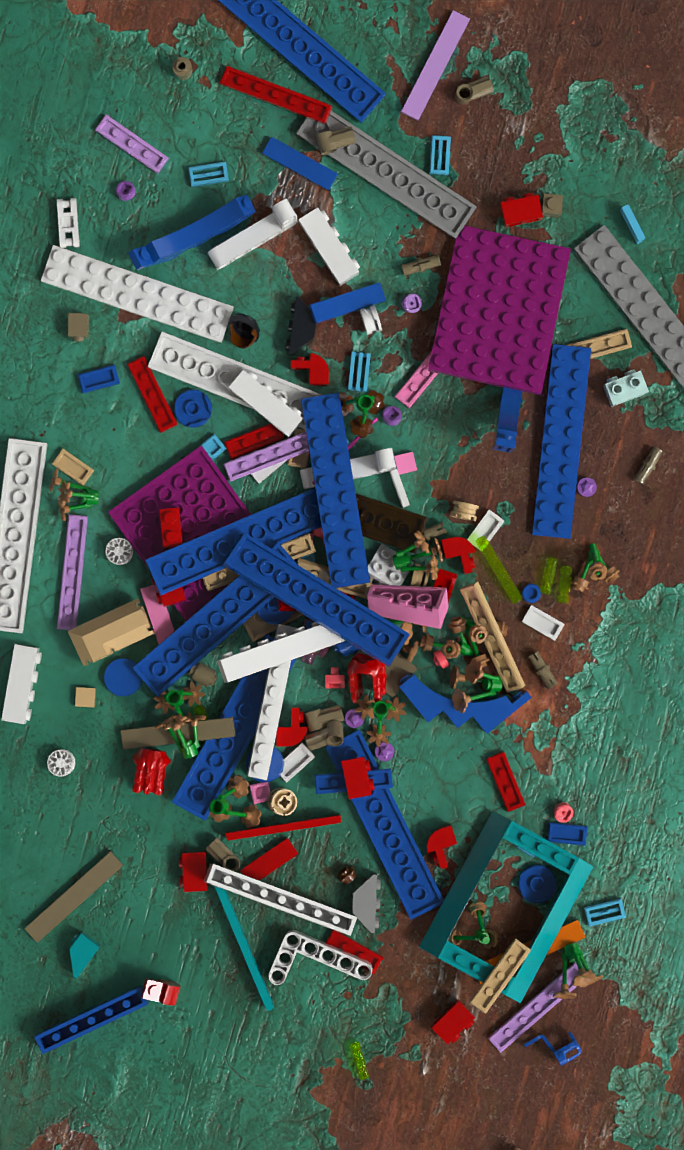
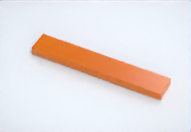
M578 919L561 927L547 955L586 937ZM532 940L524 943V945L528 947ZM504 953L485 962L495 967Z

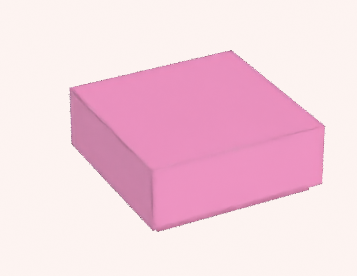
M413 452L394 456L399 475L417 471Z
M269 782L249 785L254 804L267 801L271 792Z

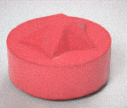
M438 649L433 653V661L436 666H440L442 669L449 666L441 650Z
M561 802L554 807L553 815L559 822H568L573 817V809L568 803Z

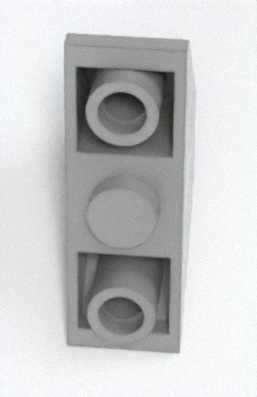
M377 873L370 875L353 891L352 913L371 933H375V928H379V917L375 916L376 909H380V897H376V890H380L381 878H377Z

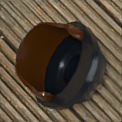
M241 313L234 314L230 319V341L236 347L244 349L257 342L260 336V327L256 319Z

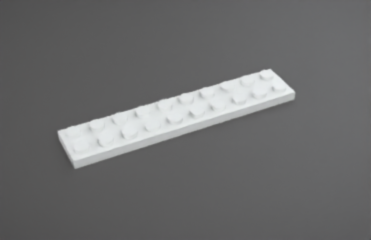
M55 245L52 247L41 278L43 283L221 344L234 309L233 306Z
M161 332L148 365L150 369L253 409L228 388L242 370L245 372L250 370L258 377L256 380L261 385L263 382L273 389L271 391L272 394L276 397L278 394L288 401L286 403L291 409L295 407L302 413L303 421L298 427L306 430L301 399L322 396L319 393L165 332Z
M10 438L8 440L0 502V631L23 633L47 443Z

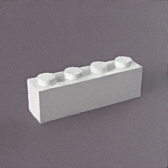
M317 207L298 219L299 224L339 286L359 275V264L355 258L351 260L348 253L350 250L344 242L341 243L337 238L340 235L334 226L330 227L328 224L329 218L324 210L320 211Z
M242 370L228 387L229 390L289 438L303 421L302 413L295 407L292 409L286 405L288 401L278 394L276 397L272 394L271 391L273 389L263 382L261 385L256 380L258 377L250 370L248 372Z
M14 645L2 721L26 724L27 720L30 721L32 709H29L30 701L33 702L35 697V690H32L33 683H37L38 679L36 666L40 664L42 653L39 652L40 648Z

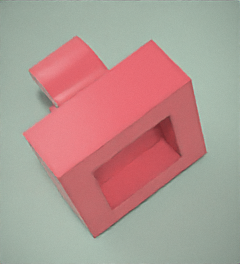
M331 667V675H325L326 689L345 688V675H339V667Z

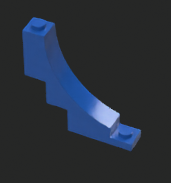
M247 195L237 197L204 218L169 235L151 241L146 246L133 249L128 254L136 270L173 260L186 250L202 245L213 236L226 233L256 211Z
M502 388L492 450L512 453L515 449L522 391Z
M408 673L399 680L401 683L398 685L427 722H430L439 713L444 711L457 728L473 717L487 734L532 698L526 690L523 692L520 690L512 696L513 700L511 702L502 694L491 699L470 701L466 711L460 713L455 710L452 698L431 690L413 673L411 675Z

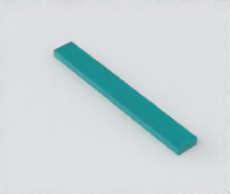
M214 886L267 1011L272 1010L274 1003L226 890Z

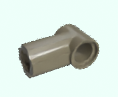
M487 76L474 82L460 85L456 90L455 100L461 105H466L472 100L493 93L491 80ZM464 90L468 92L469 97L462 98L459 92Z
M351 126L334 132H322L315 136L321 155L333 153L338 148L356 143Z
M340 705L304 713L309 732L325 728L326 724L330 721H345Z
M330 721L326 724V728L305 735L308 748L312 751L326 745L340 746L344 741L343 724L339 721Z
M218 837L206 848L223 868L234 872L239 869L241 864L239 857ZM228 859H235L237 866L229 868L226 864Z

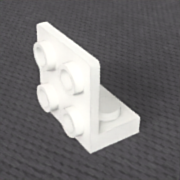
M384 544L380 545L368 565L369 578L373 579V585L401 586L409 571L401 572V569L396 570L393 562V555H396V552Z

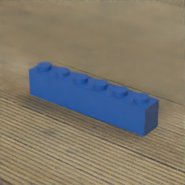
M142 984L37 1033L34 1037L42 1054L148 1005L150 1001L141 998Z

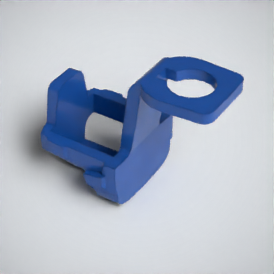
M571 1031L568 1032V1035L572 1042L557 1051L544 1035H539L523 1045L526 1048L542 1038L553 1052L560 1066L581 1054V1048ZM576 1048L579 1053L566 1059V1053Z

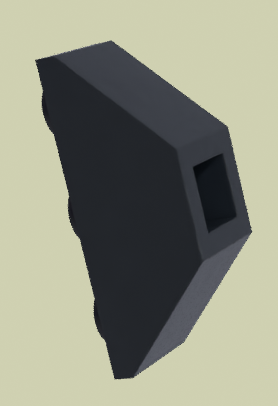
M296 297V301L291 303V313H294L293 320H289L288 331L291 332V339H287L286 350L289 351V356H294L311 343L315 337L316 324L310 309L300 297Z

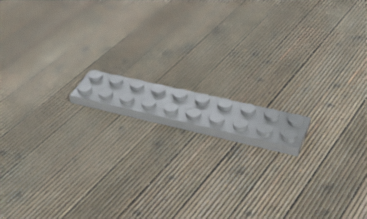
M333 111L330 112L326 124L306 118L296 134L317 149H319L315 137L317 134L326 131L334 132L351 126L356 143L338 148L337 151L326 155L456 240L477 206Z
M603 225L576 246L574 251L684 389V325L606 226Z

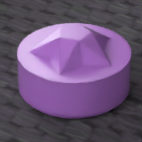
M122 181L116 187V194L119 199L128 201L135 196L136 189L130 181Z
M416 294L405 295L401 302L403 310L408 313L419 311L422 304L420 297Z
M395 406L386 407L382 413L384 423L389 426L399 424L402 419L400 409Z
M583 478L577 484V491L583 497L592 496L596 492L597 485L591 478Z
M355 709L349 710L345 715L346 724L351 728L360 727L364 722V719L361 718L362 712H355Z
M381 742V745L375 748L376 757L381 761H389L394 756L393 746L390 743Z

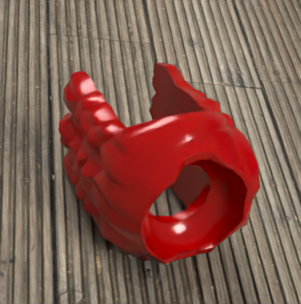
M356 654L352 657L347 671L353 703H356L360 696L363 695L361 674L372 675L375 703L381 701L382 696L386 693L387 674L385 664L370 655Z
M141 748L132 755V759L137 765L132 792L139 793L143 790L144 794L152 792L160 796L164 792L165 770L167 765L171 763V759L165 751Z

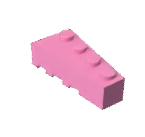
M371 584L367 594L369 609L382 617L441 629L449 607L447 588Z

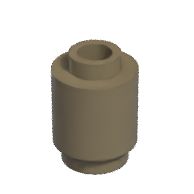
M180 57L173 62L172 68L176 78L187 80L191 77L193 69L191 62L187 58ZM181 66H186L183 70L179 69Z
M202 662L195 664L188 674L194 681L207 688L209 685L213 686L218 678L215 675L217 671Z

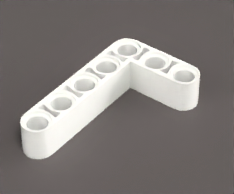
M284 199L272 207V214L211 249L207 254L216 269L219 270L294 226L298 222L297 215L288 200Z
M392 448L375 451V454L350 459L353 479L390 472L396 469ZM312 467L300 470L303 489L314 488L315 485L312 484L314 481Z
M290 930L286 933L271 967L269 980L274 985L282 984L287 977L296 953H300L361 980L370 978L373 968L367 960L297 930ZM295 935L298 938V942L296 944L289 943L288 936ZM311 942L316 946V949L313 952H309L306 950L305 945ZM330 950L333 952L334 957L326 959L323 956V952ZM288 953L291 959L288 962H284L281 960L280 955ZM349 958L351 965L349 967L342 966L341 959ZM362 965L369 968V972L365 975L361 974L358 970ZM276 970L281 971L283 978L275 979L273 972Z

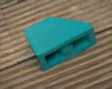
M84 932L80 935L76 933L70 941L72 944L70 948L73 976L76 979L101 946Z

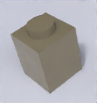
M543 195L541 206L543 217H561L563 195Z
M68 313V337L73 338L72 341L84 342V339H89L90 316L88 314Z

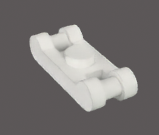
M70 198V200L64 201L63 199H57L60 248H66L67 246L80 247L77 198ZM64 208H71V212L64 213ZM65 233H72L73 238H66Z

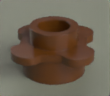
M346 866L340 870L337 877L340 879V883L348 884L356 877L353 866Z

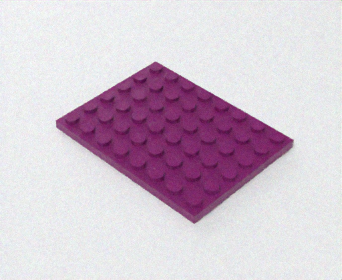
M464 226L455 241L428 371L541 395L571 248Z
M202 445L108 512L146 566V559L172 549L163 548L159 509L180 508L183 543L251 515ZM201 578L183 586L187 601L174 605L185 621H187L229 584L207 591L204 580Z

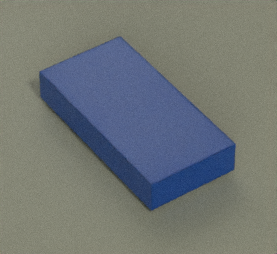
M115 365L78 374L83 394L120 384Z
M549 822L547 840L554 843L586 846L588 826Z

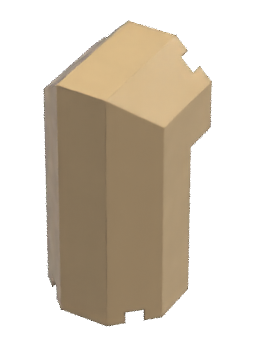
M135 599L68 631L83 666L89 665L88 661L94 663L113 654L112 649L119 651L155 634L154 630H149L152 625L143 606L137 605L140 603L139 599Z

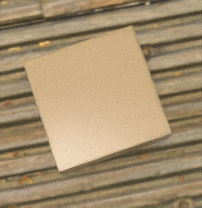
M76 687L75 706L95 707L96 688Z

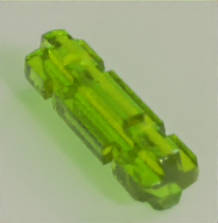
M547 558V567H545L542 580L543 585H541L540 589L542 594L549 595L551 593L552 587L550 586L553 584L555 567H557L558 562L556 558Z
M561 566L560 574H562V577L560 576L559 580L560 595H558V602L569 603L570 595L568 593H570L571 577L569 576L572 575V567Z
M354 1042L350 1044L351 1053H353L352 1056L356 1070L359 1071V1079L365 1080L369 1078L363 1053L360 1051V1043Z

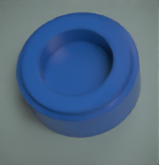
M528 584L522 589V598L528 603L537 602L541 597V590L535 584Z

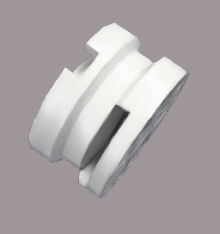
M375 305L370 306L369 309H360L367 335L372 334L373 331H382Z
M115 538L108 543L105 552L109 561L117 565H123L131 560L134 551L129 541L123 538Z
M56 750L48 758V769L53 775L59 777L66 776L74 770L75 758L68 750Z

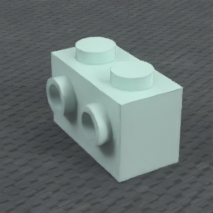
M633 369L625 372V377L618 379L617 376L606 380L607 383L603 387L611 407L649 392L641 371L636 372Z

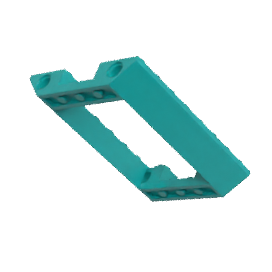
M492 811L419 947L482 983L494 966L447 940L500 841L504 838L509 843L520 847L556 869L567 873L528 946L531 949L530 953L501 992L521 1003L593 866L521 825Z

